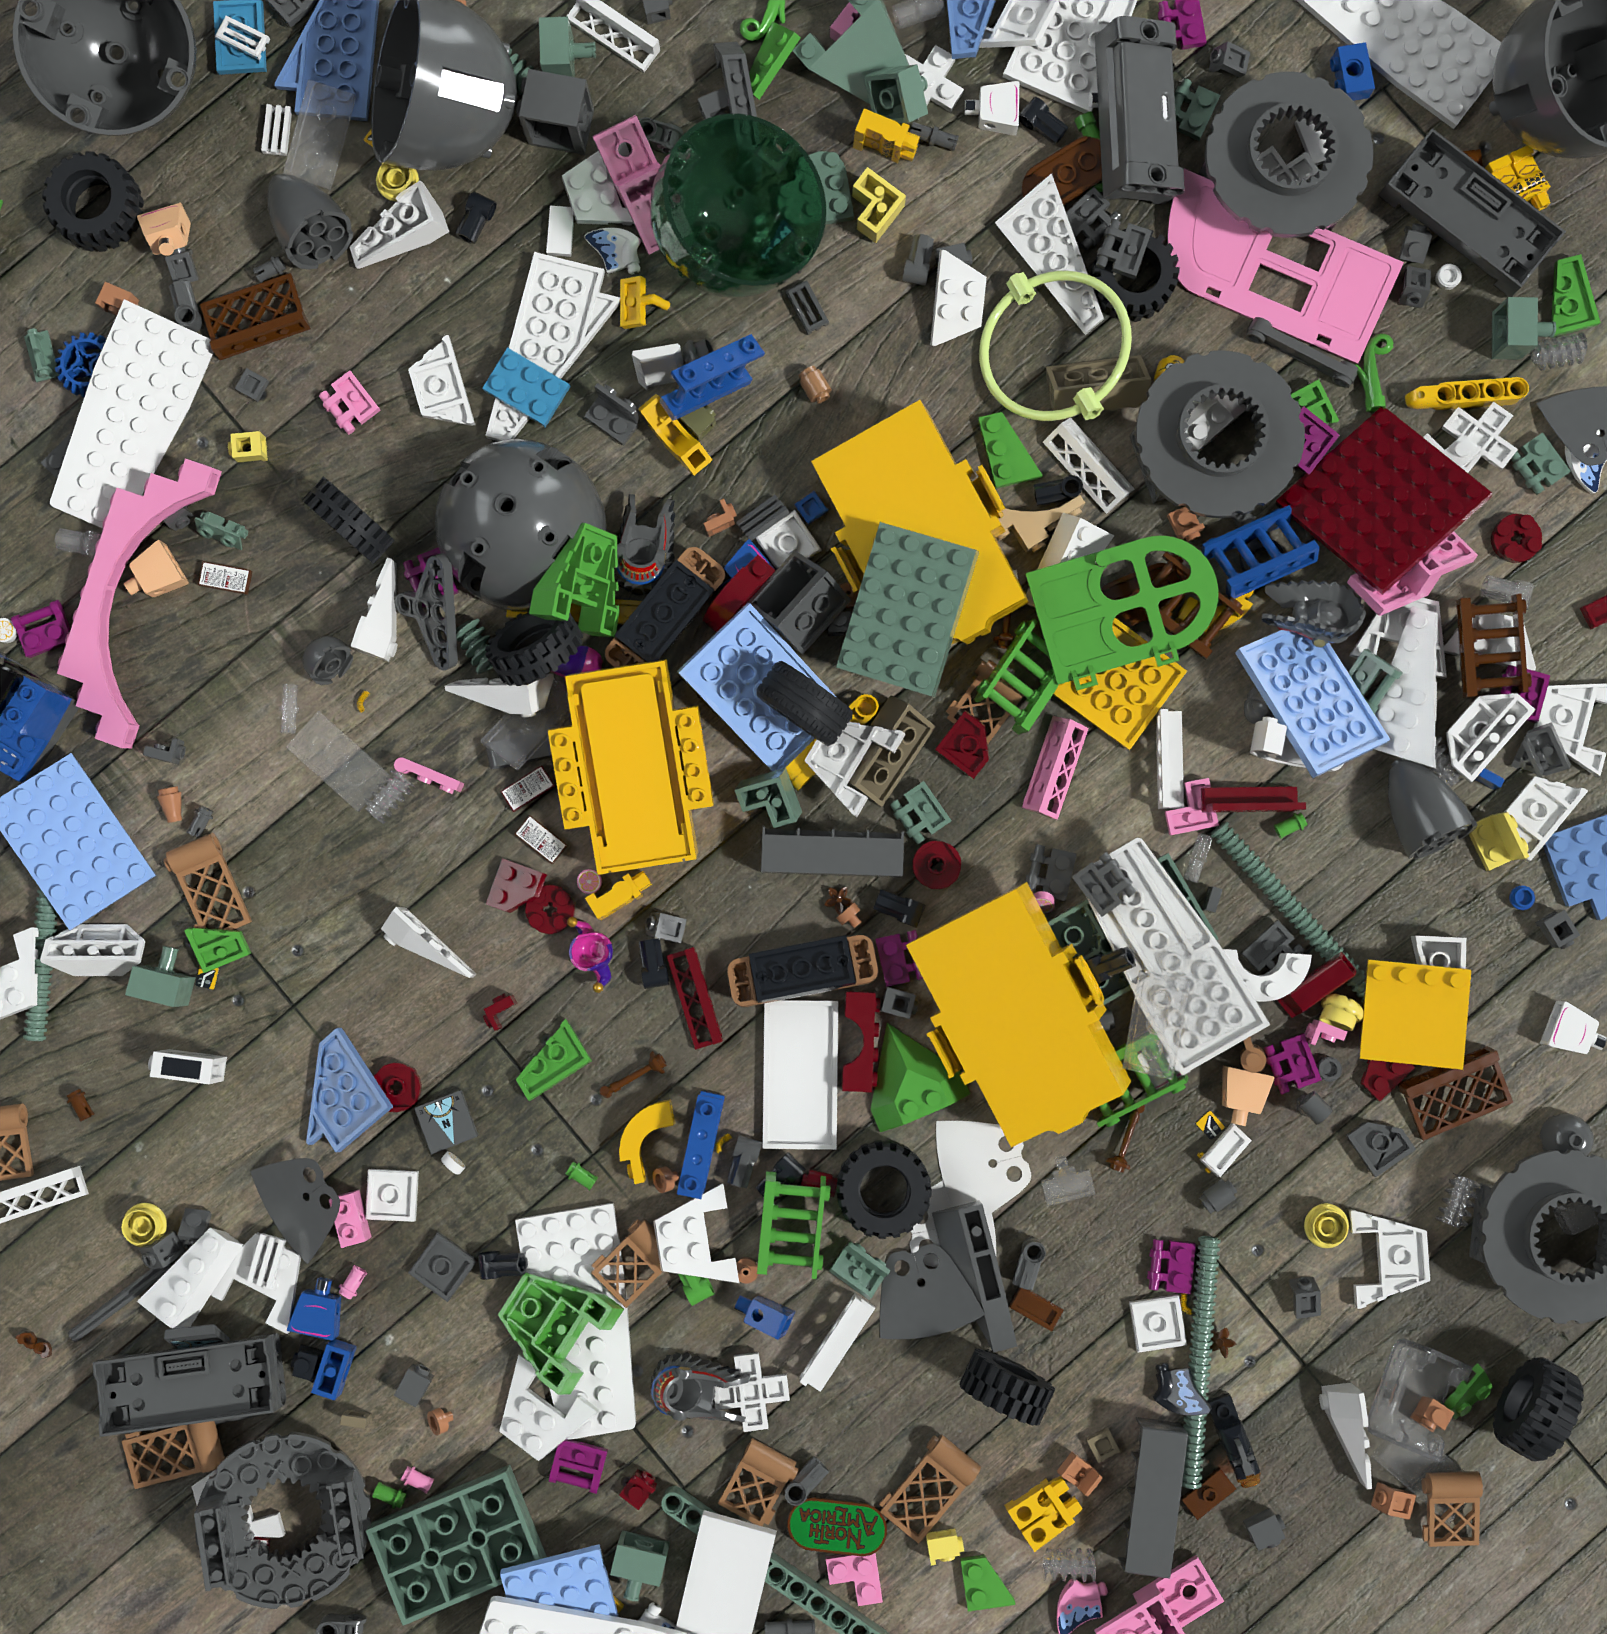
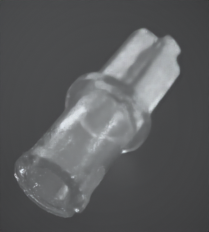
M1205 834L1198 835L1192 855L1188 856L1190 861L1183 879L1193 881L1194 883L1199 882L1203 865L1207 863L1205 859L1212 842L1210 836Z

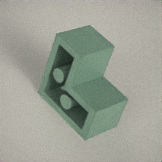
M786 768L741 780L734 790L743 812L766 806L773 828L797 822L802 813Z

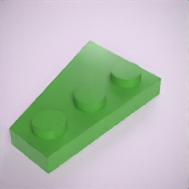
M772 22L749 72L753 96L759 100L801 38L795 32L775 22Z
M1581 254L1560 259L1554 263L1552 321L1556 323L1554 337L1598 326L1601 323Z
M1002 412L978 418L995 489L1042 478L1043 475Z

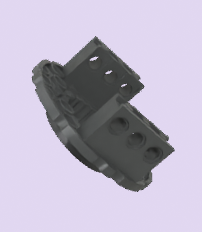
M1277 72L1265 75L1264 79L1260 81L1253 79L1242 85L1225 100L1221 107L1222 112L1216 114L1210 126L1212 134L1206 139L1205 160L1198 175L1213 181V192L1220 204L1237 221L1247 222L1249 228L1254 231H1268L1271 236L1282 238L1312 235L1316 229L1332 231L1337 222L1345 217L1355 206L1357 196L1362 195L1368 184L1366 175L1370 173L1373 166V143L1370 130L1366 129L1363 124L1365 118L1355 102L1343 90L1330 87L1329 82L1323 78L1317 77L1312 79L1302 72ZM1284 115H1286L1288 120L1296 116L1299 122L1302 119H1306V125L1314 124V131L1322 132L1319 138L1326 140L1323 148L1328 149L1324 154V157L1327 159L1323 163V168L1315 177L1311 176L1308 182L1302 179L1299 185H1297L1295 180H1292L1290 185H1288L1284 178L1278 182L1277 175L1268 176L1269 169H1262L1261 166L1264 162L1257 160L1260 152L1256 151L1259 145L1257 140L1261 131L1266 128L1268 123L1270 125L1273 124L1276 118L1282 121Z
M1225 350L1210 351L1205 356L1198 353L1188 356L1184 363L1173 364L1155 380L1147 392V401L1142 402L1139 408L1136 427L1129 436L1153 504L1167 499L1177 507L1185 506L1189 513L1210 518H1229L1233 513L1244 515L1252 512L1256 505H1266L1287 486L1293 477V467L1300 463L1302 457L1305 427L1299 419L1301 413L1298 401L1291 397L1292 389L1274 369L1263 362H1254L1251 356ZM1217 394L1220 399L1228 395L1230 401L1238 398L1239 405L1245 403L1247 405L1246 411H1250L1251 414L1250 421L1251 423L1254 422L1257 431L1255 438L1258 441L1254 444L1253 451L1245 460H1240L1237 465L1231 463L1227 468L1224 464L1216 468L1215 462L1207 465L1206 458L1198 459L1199 452H1191L1190 449L1193 444L1186 442L1189 434L1185 433L1189 426L1187 421L1191 416V412L1200 402L1204 403L1208 397L1213 400Z
M1567 1149L1564 1153H1560L1558 1150H1548L1520 1160L1515 1164L1516 1166L1513 1171L1502 1174L1494 1185L1477 1183L1469 1257L1485 1264L1486 1270L1494 1284L1502 1286L1503 1295L1523 1311L1540 1319L1549 1317L1554 1323L1566 1324L1568 1321L1574 1320L1576 1323L1582 1324L1606 1317L1607 1160L1593 1154L1585 1156L1582 1151ZM1567 1200L1571 1202L1578 1201L1591 1206L1592 1211L1599 1213L1597 1217L1600 1219L1597 1220L1599 1231L1598 1242L1594 1247L1597 1250L1596 1262H1593L1594 1269L1585 1268V1274L1576 1272L1575 1276L1570 1273L1564 1275L1552 1270L1549 1265L1544 1264L1545 1259L1538 1256L1541 1250L1534 1246V1244L1539 1242V1239L1534 1237V1233L1540 1232L1536 1224L1543 1223L1544 1221L1541 1214H1549V1206L1556 1208L1557 1202L1566 1204Z
M290 1432L286 1436L272 1433L266 1435L261 1441H248L224 1458L217 1466V1474L210 1476L207 1480L194 1512L196 1525L195 1539L196 1544L199 1546L205 1591L221 1587L225 1591H233L238 1600L261 1608L277 1609L281 1605H288L290 1608L302 1606L303 1602L308 1599L316 1601L338 1587L349 1576L350 1567L358 1563L360 1559H363L368 1540L365 1530L371 1526V1519L367 1515L371 1509L370 1496L364 1492L366 1483L354 1462L342 1450H334L331 1447V1443L327 1440L298 1432ZM278 1478L282 1483H285L286 1479L290 1478L293 1484L297 1480H301L302 1487L309 1484L310 1492L317 1491L315 1498L316 1500H321L320 1509H323L322 1521L317 1535L311 1538L310 1544H304L302 1551L296 1547L293 1554H290L288 1549L284 1551L283 1555L279 1554L278 1549L270 1553L269 1546L260 1548L261 1541L253 1542L255 1534L248 1533L250 1524L247 1523L249 1518L247 1513L254 1496L258 1495L260 1489H266L268 1482L275 1485Z

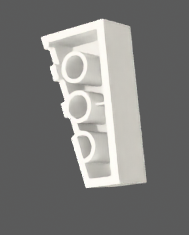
M1063 513L1038 569L1105 550L1114 535L1080 517ZM1029 588L1026 596L1030 603L1027 605L1035 608Z
M1411 936L1417 964L1466 969V938Z
M209 1228L137 1302L170 1328L190 1327L243 1244L225 1231Z

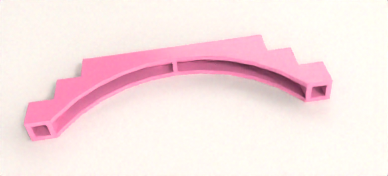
M185 459L184 464L179 468L178 482L151 473L144 485V496L120 488H116L115 493L111 496V507L108 516L103 521L102 535L96 543V553L93 562L88 567V578L85 586L81 589V600L73 614V625L71 631L66 636V646L63 655L58 660L59 668L57 674L83 683L77 692V707L102 715L95 729V739L119 748L132 749L139 729V724L121 696L113 674L109 651V616L115 589L123 570L142 540L165 518L184 506L215 495L222 471Z

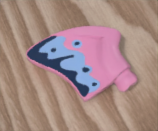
M1071 1578L1067 1582L1057 1604L1056 1620L1059 1634H1070L1084 1622L1103 1617L1100 1596H1106L1108 1593L1105 1582L1081 1583L1075 1578Z

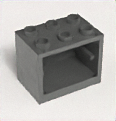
M528 69L527 78L523 77L521 84L523 98L522 101H518L516 115L520 118V126L523 127V135L526 136L528 144L585 155L594 113L587 80Z
M794 550L747 603H750L788 645L803 655L851 602V598L826 570Z

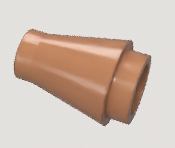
M178 786L159 789V796L156 797L166 816L167 823L181 821V792H179Z

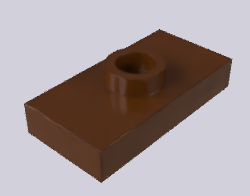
M1220 1467L1201 1481L1202 1486L1200 1488L1191 1489L1181 1497L1197 1520L1236 1490Z

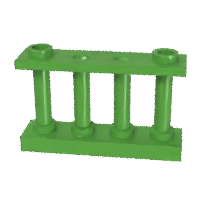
M1036 619L1026 623L1022 622L1015 630L1016 637L988 679H984L976 689L978 694L974 698L976 702H980L989 697L1012 715L1016 722L1012 730L1018 735L1030 730L1059 686L1057 685L1053 668L1050 671H1045L1019 650L1027 639L1049 657L1045 641L1032 631L1038 622ZM1013 658L1040 679L1041 685L1037 690L1033 691L1007 670ZM1000 678L1027 698L1029 703L1025 709L1020 710L993 689Z
M1154 1029L1115 1048L1120 1060L1125 1059L1126 1062H1130L1147 1094L1134 1100L1127 1088L1124 1095L1121 1096L1125 1103L1124 1106L1114 1111L1111 1110L1108 1102L1099 1106L1103 1116L1097 1122L1098 1127L1105 1124L1107 1127H1111L1120 1121L1119 1117L1170 1091L1172 1094H1176L1186 1088L1184 1084L1189 1079L1187 1074L1179 1078L1177 1077L1160 1047V1038ZM1145 1047L1152 1051L1169 1082L1157 1090L1138 1058V1051Z
M766 1171L757 1274L767 1275L768 1266H773L774 1263L812 1267V1279H817V1270H822L823 1255H819L824 1201H829L830 1186H826V1176H821L819 1188L780 1184V1181H776V1172ZM779 1194L817 1197L819 1198L818 1209L815 1211L781 1208L774 1204V1196L779 1197ZM778 1217L816 1221L815 1234L777 1231L776 1228L771 1227L772 1220H777ZM787 1241L814 1244L813 1257L776 1254L774 1251L769 1250L770 1243Z

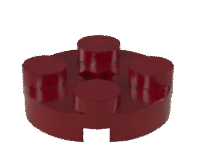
M1511 514L1496 524L1491 534V545L1496 555L1500 558L1503 557L1511 563H1521L1532 558L1542 548V532L1531 515ZM1514 532L1522 537V540H1520L1521 544L1519 545L1516 541L1512 542L1511 540Z
M943 841L925 843L916 851L912 860L913 873L916 879L923 886L930 889L949 887L958 879L961 871V857L958 851L951 844ZM935 858L937 861H943L944 864L941 865L942 870L940 872L930 868L932 866V859Z
M545 885L542 887L539 898L526 902V917L529 924L537 931L545 934H556L567 928V920L575 916V903L569 893L563 888ZM550 902L553 903V907L557 908V912L552 913V917H548L547 912H544V907H547Z
M395 1062L383 1066L374 1075L379 1086L393 1105V1108L388 1112H402L418 1101L422 1084L415 1068L405 1063ZM395 1080L403 1087L399 1090V1094H395L394 1090H390V1085H393Z

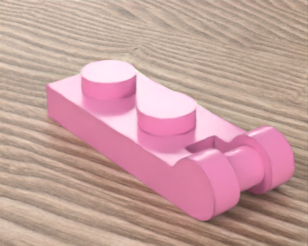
M398 758L394 762V768L398 772L418 774L417 780L429 785L431 781H435L440 784L439 789L453 794L454 790L461 792L464 783L408 759Z

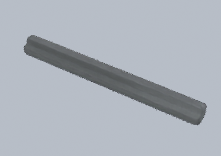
M171 1262L164 1268L150 1269L73 1327L68 1332L71 1340L77 1342L157 1282L173 1266V1263Z

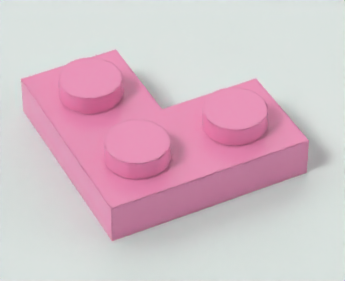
M1209 778L1183 783L1188 807L1164 812L1169 836L1219 826L1216 813H1202L1201 788H1211Z
M876 1553L864 1557L843 1554L826 1556L830 1585L854 1581L858 1606L883 1602Z

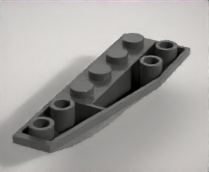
M978 1200L932 1212L940 1247L955 1263L985 1314L976 1321L993 1353L1017 1347L983 1204Z

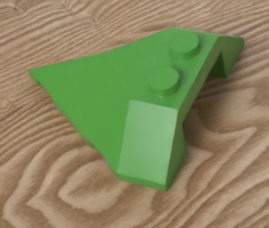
M886 1023L877 1071V1087L874 1089L870 1109L880 1132L905 1125L950 1106L970 1094L967 1084H964L960 1076L961 1071L956 1072L954 1077L949 1079L948 1072L939 1056L889 1023Z

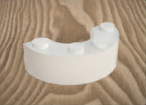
M1263 717L1262 721L1255 723L1250 750L1252 755L1276 763L1306 768L1286 736L1287 726L1278 724V719Z
M1223 949L1231 959L1254 999L1259 1002L1277 1000L1294 991L1307 975L1312 955L1280 953L1278 962L1271 971L1264 975H1253L1242 967L1238 960L1237 950Z

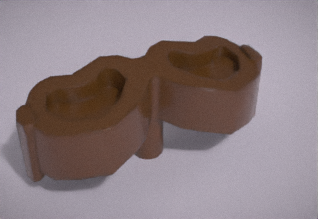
M24 1332L16 1336L19 1344L33 1349L36 1354H40L41 1358H48L52 1355L50 1343L45 1341L37 1343V1337L33 1332Z

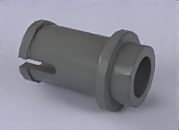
M272 256L270 261L257 268H253L255 274L257 273L256 277L262 283L277 273L283 274L286 266L280 256Z
M201 805L198 809L194 810L196 814L186 831L192 836L196 835L197 838L202 837L209 819H213V811Z

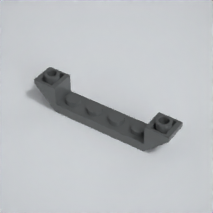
M737 41L714 43L717 68H722L736 142L737 154L734 162L738 183L762 181V141L745 52Z

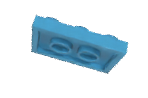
M262 0L213 1L215 35L225 16L265 34ZM231 25L227 26V28L237 33H240L249 39H252L258 43L260 41L259 39ZM223 33V35H225V36H227V37H229V38H231V39H233V40H235V41H237V42H239V43H241V44H243V45H245V46H247V47H249V48H251V49H254V50L256 49V48H254V47H252V46H250V45H248V44H246V43H244V42H242V41H240V40H238V39H236V38H234V37H232V36H230V35H227V34ZM215 37L216 70L219 75L267 72L266 49L264 52H261L262 57L259 61L218 41Z
M507 347L482 389L546 428L571 386Z

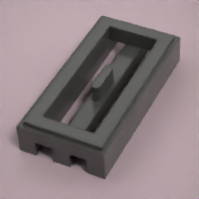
M807 280L786 290V295L807 335L811 334L814 330L821 329L822 326L829 325V321ZM805 288L821 321L817 322L801 289ZM796 292L813 325L810 326L793 293Z
M773 495L736 523L745 536L752 541L790 513L778 497Z

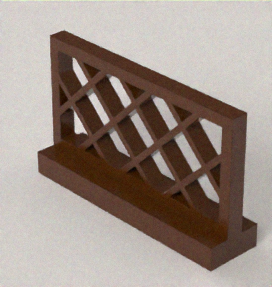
M291 273L200 304L211 339V349L219 360L311 329ZM289 282L290 288L286 295L276 292L280 285ZM261 291L268 293L263 303L254 300L256 294ZM273 296L283 299L277 310L268 306ZM238 299L245 301L240 311L231 308L234 301ZM288 302L296 305V312L291 314L283 313ZM251 304L260 307L255 317L245 314ZM220 307L223 310L216 319L209 315V309ZM265 310L274 313L273 318L267 322L260 320ZM228 311L237 315L232 326L223 322ZM243 318L252 321L247 329L240 330L237 328ZM220 326L229 329L226 336L216 338V332Z
M1486 1046L1464 1055L1463 1070L1436 1067L1398 1084L1400 1092L1404 1094L1421 1140L1429 1139L1513 1103L1498 1063L1500 1058L1496 1050ZM1492 1066L1494 1070L1491 1081L1480 1078L1484 1068ZM1465 1076L1474 1078L1468 1091L1458 1088L1461 1079ZM1479 1081L1489 1084L1484 1097L1473 1094ZM1444 1085L1451 1088L1445 1101L1435 1097L1439 1087ZM1494 1087L1501 1089L1504 1099L1497 1102L1489 1100ZM1456 1090L1466 1094L1461 1107L1451 1103ZM1420 1095L1428 1097L1423 1110L1415 1107L1413 1098ZM1471 1097L1482 1100L1478 1110L1473 1112L1466 1110ZM1433 1100L1444 1104L1439 1116L1428 1113ZM1449 1106L1459 1110L1456 1119L1452 1121L1444 1119ZM1426 1116L1437 1119L1433 1129L1425 1132L1423 1123Z

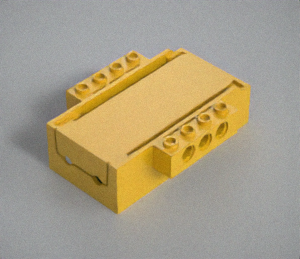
M667 659L565 676L572 725L548 730L564 830L584 826L590 827L597 875L606 874L610 871L612 873L682 862L683 859L685 861L697 859L698 848L691 810L712 807L714 801L698 706L675 709Z

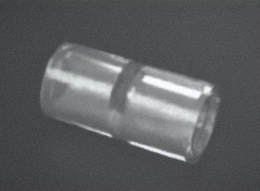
M907 0L892 5V12L896 26L900 30L944 15L945 8L943 0Z

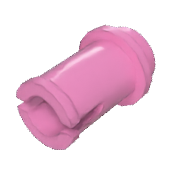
M353 1265L344 1284L339 1285V1288H341L339 1293L348 1299H352L353 1296L358 1294L356 1291L365 1275H367V1272Z
M407 1466L401 1481L405 1482V1486L409 1484L427 1494L434 1478L416 1471L414 1466L412 1468Z

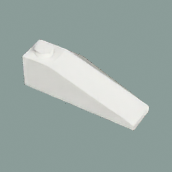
M418 181L400 192L395 198L397 202L389 210L385 209L380 214L382 218L373 227H368L349 247L356 268L360 269L430 244L449 232L442 210L422 181Z
M387 558L376 582L377 594H374L372 597L370 596L367 602V617L361 616L351 647L362 654L389 662L390 657H394L398 646L395 643L397 639V609L394 603L397 595V563Z
M546 674V677L540 679V677L536 678L530 684L523 682L521 686H516L515 683L509 686L506 682L503 683L500 678L489 681L488 678L458 680L445 685V691L509 714H521V717L526 718L535 716L537 711L545 708L554 675Z
M395 907L381 929L386 933L384 938L393 946L397 944L468 978H473L476 975L465 962L407 908Z
M1351 1382L1321 1386L1322 1394L1319 1395L1321 1408L1325 1410L1360 1483L1366 1489H1372L1371 1463L1368 1454L1365 1453V1449L1370 1446L1369 1439L1363 1428L1368 1427L1364 1393Z

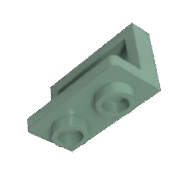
M849 1242L843 1247L829 1272L870 1300L883 1279L888 1276L890 1270L886 1268V1264L882 1260L868 1255L864 1247L857 1243Z

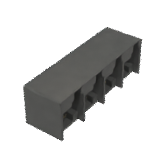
M763 827L761 872L901 878L903 876L904 831L889 834L869 832V830L858 833L835 831V829H832V831L800 830V828H797V830H781Z
M1136 1417V1421L1140 1425L1139 1453L1131 1452L1136 1461L1135 1487H1127V1491L1132 1497L1130 1506L1131 1518L1130 1523L1122 1522L1127 1532L1126 1558L1118 1557V1561L1125 1573L1170 1579L1188 1433L1177 1422Z

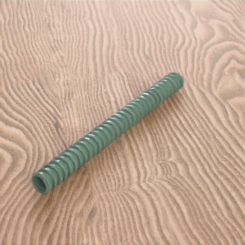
M1228 822L1221 823L1212 831L1211 837L1217 839V844L1221 843V848L1227 850V855H1232L1231 859L1237 861V866H1242V871L1248 873V878H1253L1252 882L1258 884L1257 888L1263 889L1262 893L1268 895V900L1274 901L1273 905L1279 907L1278 911L1284 912L1283 916L1289 918V923L1295 924L1294 928L1300 930V935H1305L1304 939L1310 941V946H1315L1314 950L1320 952L1321 958H1326L1325 962L1339 952H1342L1356 969V976L1348 980L1346 985L1351 986V990L1353 992L1356 991V996L1358 998L1361 997V1001L1364 1003L1366 983L1364 970L1358 969L1359 965L1353 963L1354 959L1348 958L1349 954L1343 952V947H1338V942L1333 941L1332 935H1327L1328 931L1323 930V926L1317 924V919H1313L1312 914L1306 912L1307 908L1302 907V903L1296 901L1297 897L1295 895L1292 896L1291 891L1285 889L1286 885L1281 884V880L1275 878L1276 874L1271 873L1270 868L1264 866L1265 862H1260V857L1254 855L1255 851L1249 850L1250 846L1244 844L1245 840L1238 838L1239 834L1233 832L1234 828H1229Z
M41 889L37 890L39 897H36V900L39 903L35 907L38 908V912H35L37 920H34L39 931L38 937H35V949H38V959H35V974H38L37 1006L28 1009V1012H25V1015L28 1017L24 1022L27 1024V1027H24L26 1035H23V1039L28 1041L46 1040V1036H44V1032H47L45 1025L48 1024V1021L45 1020L48 1017L46 1009H49L47 1001H50L48 994L51 993L48 987L51 986L49 978H52L50 971H53V967L41 963L40 958L45 940L52 937L57 929H54V925H57L55 917H58V914H56V910Z
M1213 1236L1198 1237L1200 1245L1197 1246L1200 1252L1197 1253L1199 1260L1196 1261L1198 1276H1195L1197 1283L1194 1284V1287L1197 1288V1291L1194 1292L1196 1299L1193 1300L1195 1307H1193L1192 1311L1195 1314L1192 1315L1194 1322L1191 1323V1326L1194 1329L1191 1331L1193 1338L1190 1339L1192 1346L1189 1347V1350L1192 1353L1189 1354L1191 1361L1188 1362V1366L1191 1369L1196 1388L1208 1400L1206 1393L1209 1392L1207 1385L1210 1384V1381L1207 1377H1210L1208 1369L1211 1368L1209 1361L1212 1359L1209 1353H1212L1210 1346L1213 1345V1341L1210 1339L1213 1337L1211 1330L1214 1329L1212 1322L1215 1320L1212 1314H1215L1213 1306H1216L1214 1301L1216 1294L1214 1291L1217 1290L1215 1283L1218 1282L1215 1275H1218L1216 1267H1219L1217 1259L1220 1256L1217 1252L1220 1251L1218 1244L1221 1243V1240ZM1207 1414L1187 1415L1184 1417L1186 1424L1183 1427L1188 1433L1182 1487L1198 1489L1202 1486L1199 1480L1202 1479L1200 1472L1203 1471L1201 1464L1204 1460L1201 1456L1204 1455L1202 1448L1205 1447V1444L1202 1441L1205 1440L1203 1432L1206 1431L1204 1424H1206L1207 1420L1204 1417Z

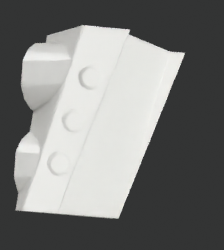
M678 343L632 352L638 383L646 390L651 386L676 382L671 375V371L684 365L681 347Z

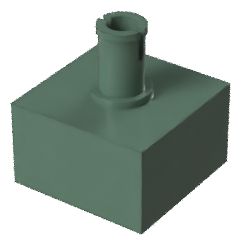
M568 17L539 18L540 66L543 72L575 77V58H596L595 42L574 43Z
M918 64L886 67L864 76L872 112L898 123H909L928 114L924 96L928 83L925 77L920 76Z
M1508 297L1492 312V359L1521 360L1538 346V337L1553 338L1555 336V321L1538 322V298Z
M163 946L158 967L149 965L132 967L125 995L171 1007L189 1005L196 977L173 971L179 949Z
M622 1530L610 1575L628 1579L623 1596L625 1599L639 1601L642 1583L660 1587L670 1545L669 1541Z

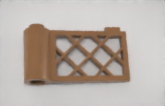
M214 833L207 834L166 852L164 864L168 871H173L178 878L197 921L194 928H207L206 923L209 917L221 921L219 929L234 930L252 922L224 859L220 842ZM219 862L222 868L220 879L207 875L210 866ZM205 868L203 873L198 872V870ZM191 873L201 876L197 889L188 886L184 876ZM205 878L218 883L213 895L201 891ZM221 885L229 887L233 893L229 902L217 897ZM199 894L211 899L207 912L197 907L196 901ZM215 901L228 905L223 918L211 914ZM231 907L240 910L244 920L238 923L227 920ZM225 923L231 925V926H228V927L224 928Z
M215 1421L168 1427L142 1434L141 1431L127 1433L125 1435L126 1439L122 1440L135 1489L199 1472L205 1473L216 1470L217 1466L225 1458ZM185 1430L187 1436L185 1445L174 1439L178 1431ZM158 1436L167 1441L163 1451L152 1445ZM137 1442L145 1447L141 1457L133 1452L132 1443ZM171 1445L181 1450L177 1460L167 1454ZM149 1451L159 1456L155 1466L144 1460ZM185 1454L193 1458L195 1467L188 1468L181 1463ZM163 1460L174 1466L170 1474H166L159 1469ZM141 1465L152 1472L147 1480L141 1481L139 1473Z
M942 1434L938 1437L934 1435L926 1445L928 1451L893 1495L888 1492L879 1503L882 1507L880 1512L918 1544L965 1487L974 1481L981 1470V1466ZM927 1462L936 1469L937 1477L922 1478L921 1469ZM951 1481L957 1488L953 1493L941 1494L940 1482ZM937 1482L939 1494L924 1496L923 1483ZM920 1484L921 1496L907 1497L906 1488L908 1485ZM939 1500V1510L926 1513L925 1501ZM922 1501L923 1513L908 1514L907 1502ZM894 1503H904L905 1515L895 1516L889 1509ZM924 1519V1528L919 1534L910 1528L909 1520Z

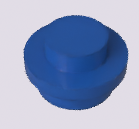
M1522 885L1511 890L1509 900L1514 908L1526 910L1534 904L1535 895L1531 888Z

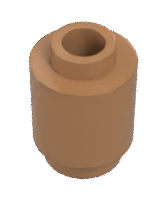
M810 366L799 374V383L812 403L817 402L820 404L830 397L829 393L832 389L820 369Z

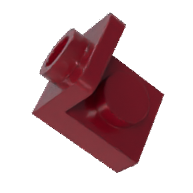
M637 1468L619 1493V1496L639 1510L650 1494H653L656 1490L657 1483L654 1476L645 1470L642 1472Z

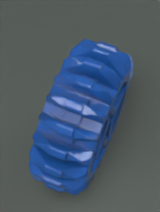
M80 332L79 339L71 336L72 342L70 344L63 341L66 348L64 350L57 349L61 357L55 358V362L59 364V366L54 368L60 374L57 377L58 380L64 383L65 389L71 390V393L76 396L80 394L83 398L85 397L89 382H79L76 379L87 376L91 378L100 353L88 354L85 350H102L106 342L104 336L99 335L97 337L96 334L91 332L88 337L85 333Z

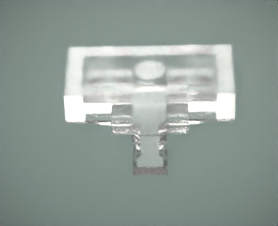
M1064 1155L1055 1157L1058 1170L1052 1171L1053 1177L1041 1180L1047 1206L1096 1194L1090 1170L1075 1171L1074 1166L1068 1167L1067 1159Z

